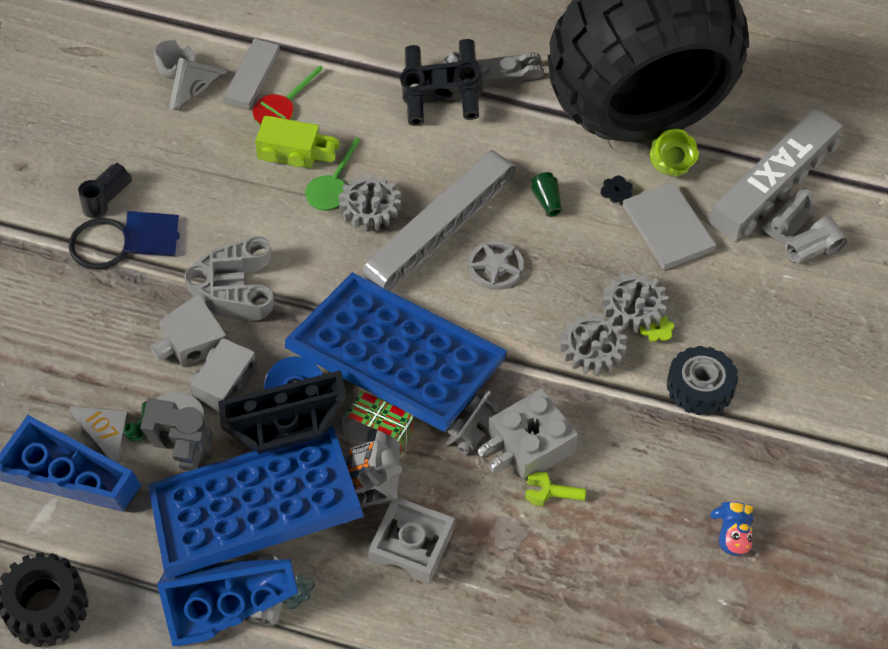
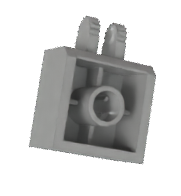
M541 388L489 418L488 434L492 439L483 444L478 449V453L482 458H487L501 450L503 454L494 459L489 466L491 471L498 473L512 465L521 478L527 481L528 475L539 471L544 472L575 454L578 434Z

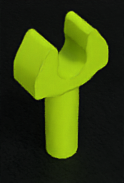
M539 471L528 475L527 484L542 487L541 491L526 490L525 498L534 505L544 506L546 500L551 497L585 501L586 488L553 484L549 480L547 472Z

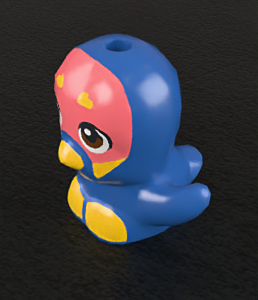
M723 502L720 507L715 508L710 513L712 519H722L723 523L718 541L720 548L726 554L740 556L748 553L752 548L751 523L753 522V505L739 502Z

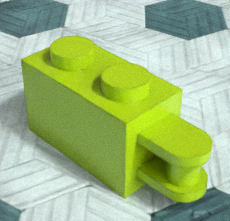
M265 115L255 140L257 159L311 169L315 160L333 162L336 157L334 151L340 145L337 138L321 135L319 125Z

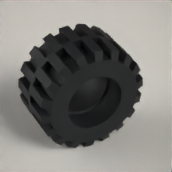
M40 552L36 553V558L30 559L29 555L22 557V563L17 564L14 562L9 566L11 572L9 574L4 572L0 577L3 585H0V615L10 633L15 638L18 637L20 642L26 645L31 641L34 647H42L43 642H47L48 646L56 645L55 640L62 638L64 642L70 638L68 633L71 630L76 633L80 628L78 620L84 621L87 615L85 608L88 607L87 592L75 566H71L69 560L64 557L60 560L58 554L50 553L49 557H45L44 553ZM45 589L60 591L55 602L49 607L37 611L25 609L28 600L35 593Z

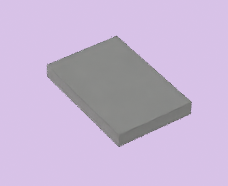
M675 182L623 200V208L663 271L715 251L716 244Z

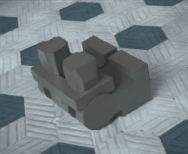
M152 398L147 399L140 429L154 447L166 449L167 442H173L175 447L172 457L180 462L179 467L182 470L191 471L200 468L203 457L211 458L213 432L198 409L194 407L179 409L175 402Z

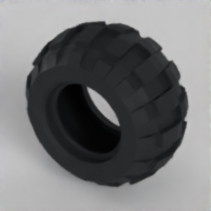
M572 0L554 27L549 41L550 54L547 55L552 88L562 109L577 124H580L587 132L606 140L622 142L650 141L658 138L664 131L679 128L683 130L712 112L728 96L743 72L742 66L747 60L746 48H749L747 18L739 0Z

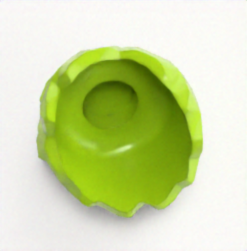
M679 128L664 131L658 138L653 140L650 151V160L653 167L659 173L670 177H678L688 172L699 156L695 138Z

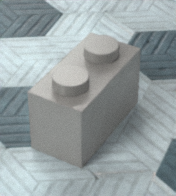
M222 338L217 347H212L209 351L206 363L202 369L197 370L191 378L190 387L193 397L199 400L202 405L219 412L218 401L239 396L257 370L255 352Z

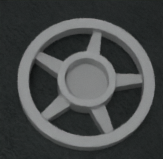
M502 241L483 242L472 251L468 261V270L473 280L479 285L489 289H504L512 286L520 279L524 263L522 255L515 246ZM490 248H501L506 251L501 254L494 253ZM484 250L487 255L485 260L473 263L475 257ZM511 254L518 261V269L508 264L507 259ZM474 269H484L491 276V282L478 276ZM506 272L514 274L509 280L495 282L496 277H500Z

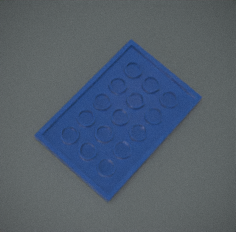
M353 272L285 339L286 349L330 372L341 370L343 379L443 432L449 428L501 365L507 353V350Z
M334 427L328 428L322 439L262 454L252 451L148 484L161 559L167 579L364 517Z

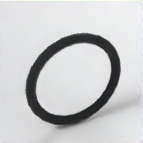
M96 218L84 222L75 229L69 239L68 247L73 260L79 265L89 269H104L116 265L123 260L130 249L131 238L127 228L120 222L109 218ZM95 224H109L117 227L123 233L125 239L121 253L114 259L104 263H90L81 259L75 251V241L77 236L87 227Z

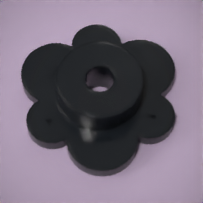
M617 175L612 179L604 180L600 194L604 198H610L612 203H618L620 200L623 201L632 197L631 190L633 185L626 182L623 176Z

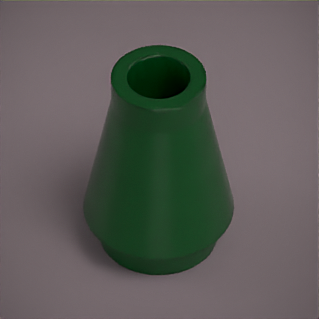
M551 172L536 175L531 180L532 192L545 210L547 217L559 215L563 209L560 200L558 178L554 177Z

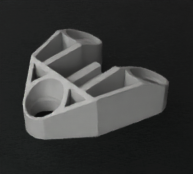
M253 236L211 250L186 270L184 277L187 290L193 296L199 294L208 309L217 316L242 321H255L267 317L274 307L272 290L265 285H245V277L264 268L270 262L272 256L270 241L263 236ZM259 249H266L262 255H253ZM202 278L206 281L202 284H194L191 282V279ZM260 298H268V301L262 305L254 304Z

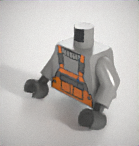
M377 430L368 432L366 444L350 448L344 456L361 509L397 499L399 475L402 473L400 455L385 445L386 434Z

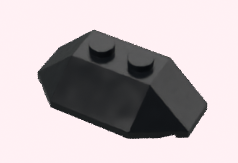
M340 370L218 401L221 428L259 454L322 439L346 399L342 372Z

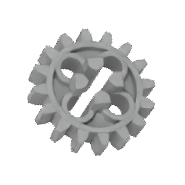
M373 173L370 179H367L365 174H361L360 181L351 178V186L343 185V193H339L340 214H344L345 222L352 221L353 228L356 229L359 225H363L364 231H368L369 226H374V229L379 231L380 224L383 223L389 227L390 219H398V211H401V192L396 190L395 182L388 184L386 176L378 180L375 173ZM374 190V197L371 200L372 213L367 214L366 208L369 206V191Z
M632 271L631 277L628 278L624 273H621L619 281L612 278L610 280V287L605 286L602 298V307L605 308L604 316L614 318L613 326L621 323L622 331H626L628 327H633L634 333H638L640 326H643L646 331L650 330L651 323L658 326L661 317L666 315L668 296H665V287H657V278L649 281L647 280V273H644L640 278L637 277L635 271ZM641 290L640 298L638 297L636 300L634 314H629L630 306L634 304L635 291Z
M587 312L586 319L576 315L575 322L568 321L565 330L561 332L560 351L564 352V361L573 360L572 369L575 370L581 366L585 375L589 372V369H594L596 375L600 374L601 368H604L608 373L611 372L612 364L619 366L621 357L625 356L627 337L626 335H621L623 327L621 325L614 327V318L612 317L607 321L603 320V313H599L597 318H593L591 312ZM597 333H600L599 341L596 340ZM587 345H588V346L591 347L590 353L587 354V355H585L586 352H587Z

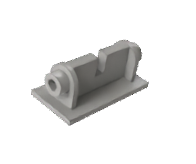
M804 189L798 191L797 194L794 193L767 222L762 231L783 244L786 243V240L794 237L818 210V207L812 204V191Z
M490 390L480 397L475 395L464 408L467 414L463 419L458 418L449 428L448 433L451 436L445 443L446 446L455 442L458 444V451L464 455L475 450L485 435L476 426L479 425L487 431L489 428V418L500 412L498 402L487 400L491 393Z

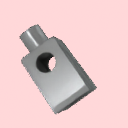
M198 294L161 319L159 324L163 339L151 344L150 348L157 361L174 354L182 367H188L205 361L211 348L217 347L221 339H227V336Z

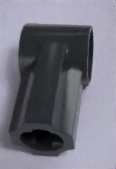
M116 162L110 165L95 180H87L80 184L78 194L84 215L90 218H98L106 214L108 203L132 182L131 174L127 172L124 166Z

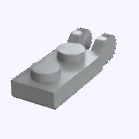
M537 52L524 53L520 57L509 56L476 60L481 66L483 87L520 84L524 81L540 79L545 74L543 67L539 66L542 60L541 55Z

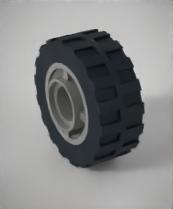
M703 346L686 348L685 351L679 352L677 357L673 358L667 379L669 396L671 400L675 401V405L683 408L685 412L695 413V415L699 416L702 414L709 416L716 412L719 413L731 404V400L734 397L738 382L737 368L733 365L730 357L728 358L725 356V353L717 351L715 348Z

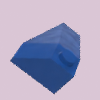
M291 559L219 562L167 579L164 572L157 583L172 647L205 642L215 637L218 632L230 626L234 627L242 623L243 619L259 611L263 612L298 593Z

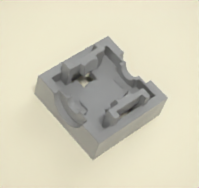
M397 497V499L391 501L368 550V559L370 562L383 567L389 564L402 567L410 572L413 578L430 584L455 528V518ZM390 529H392L393 531L388 541H385L390 532ZM435 537L433 546L427 544V549H422L425 539L433 541Z

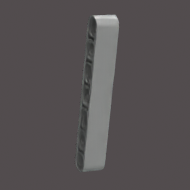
M494 150L489 151L372 255L365 263L362 275L369 281L391 291L512 180L516 173V165Z

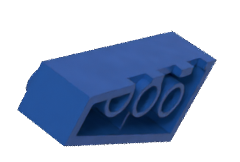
M30 415L25 417L0 452V480L2 482L121 512L125 511L142 486L132 470Z

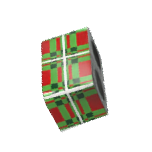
M360 391L342 418V430L348 437L363 444H366L369 431H381L387 436L385 445L398 452L401 458L414 432V416L384 400Z

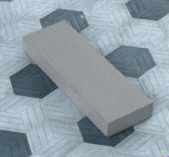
M258 39L253 40L223 97L225 104L248 110L251 109L280 52L278 44Z

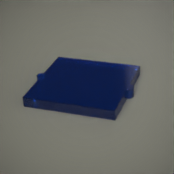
M127 211L126 228L122 229V234L125 236L123 253L175 257L177 240L180 239V232H178L179 215Z

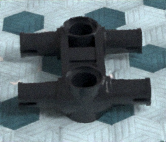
M462 39L459 41L460 62L425 66L421 64V50L419 46L409 45L405 47V68L400 76L402 97L407 104L409 125L420 126L424 124L423 103L462 99L464 119L474 120L479 118L478 97L482 93L483 83L481 79V66L476 61L474 40ZM467 78H473L472 80L465 81Z

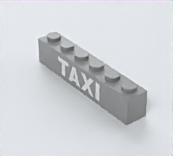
M815 108L712 206L708 223L735 242L744 234L748 236L754 230L757 221L761 217L767 218L772 212L774 205L779 200L781 202L784 201L790 194L792 187L795 184L800 185L806 179L809 170L818 168L823 162L825 155L829 151L834 152L842 141L840 134L843 125Z

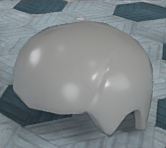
M176 40L160 42L154 48L155 66L162 76L169 79H175L179 58L197 62V56L191 51L190 46L187 45L186 48H181Z

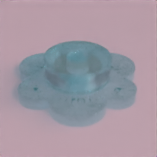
M303 574L298 575L295 578L298 593L282 603L286 604L289 609H295L303 602L308 601L311 597L310 592L315 587V582L312 578H306Z

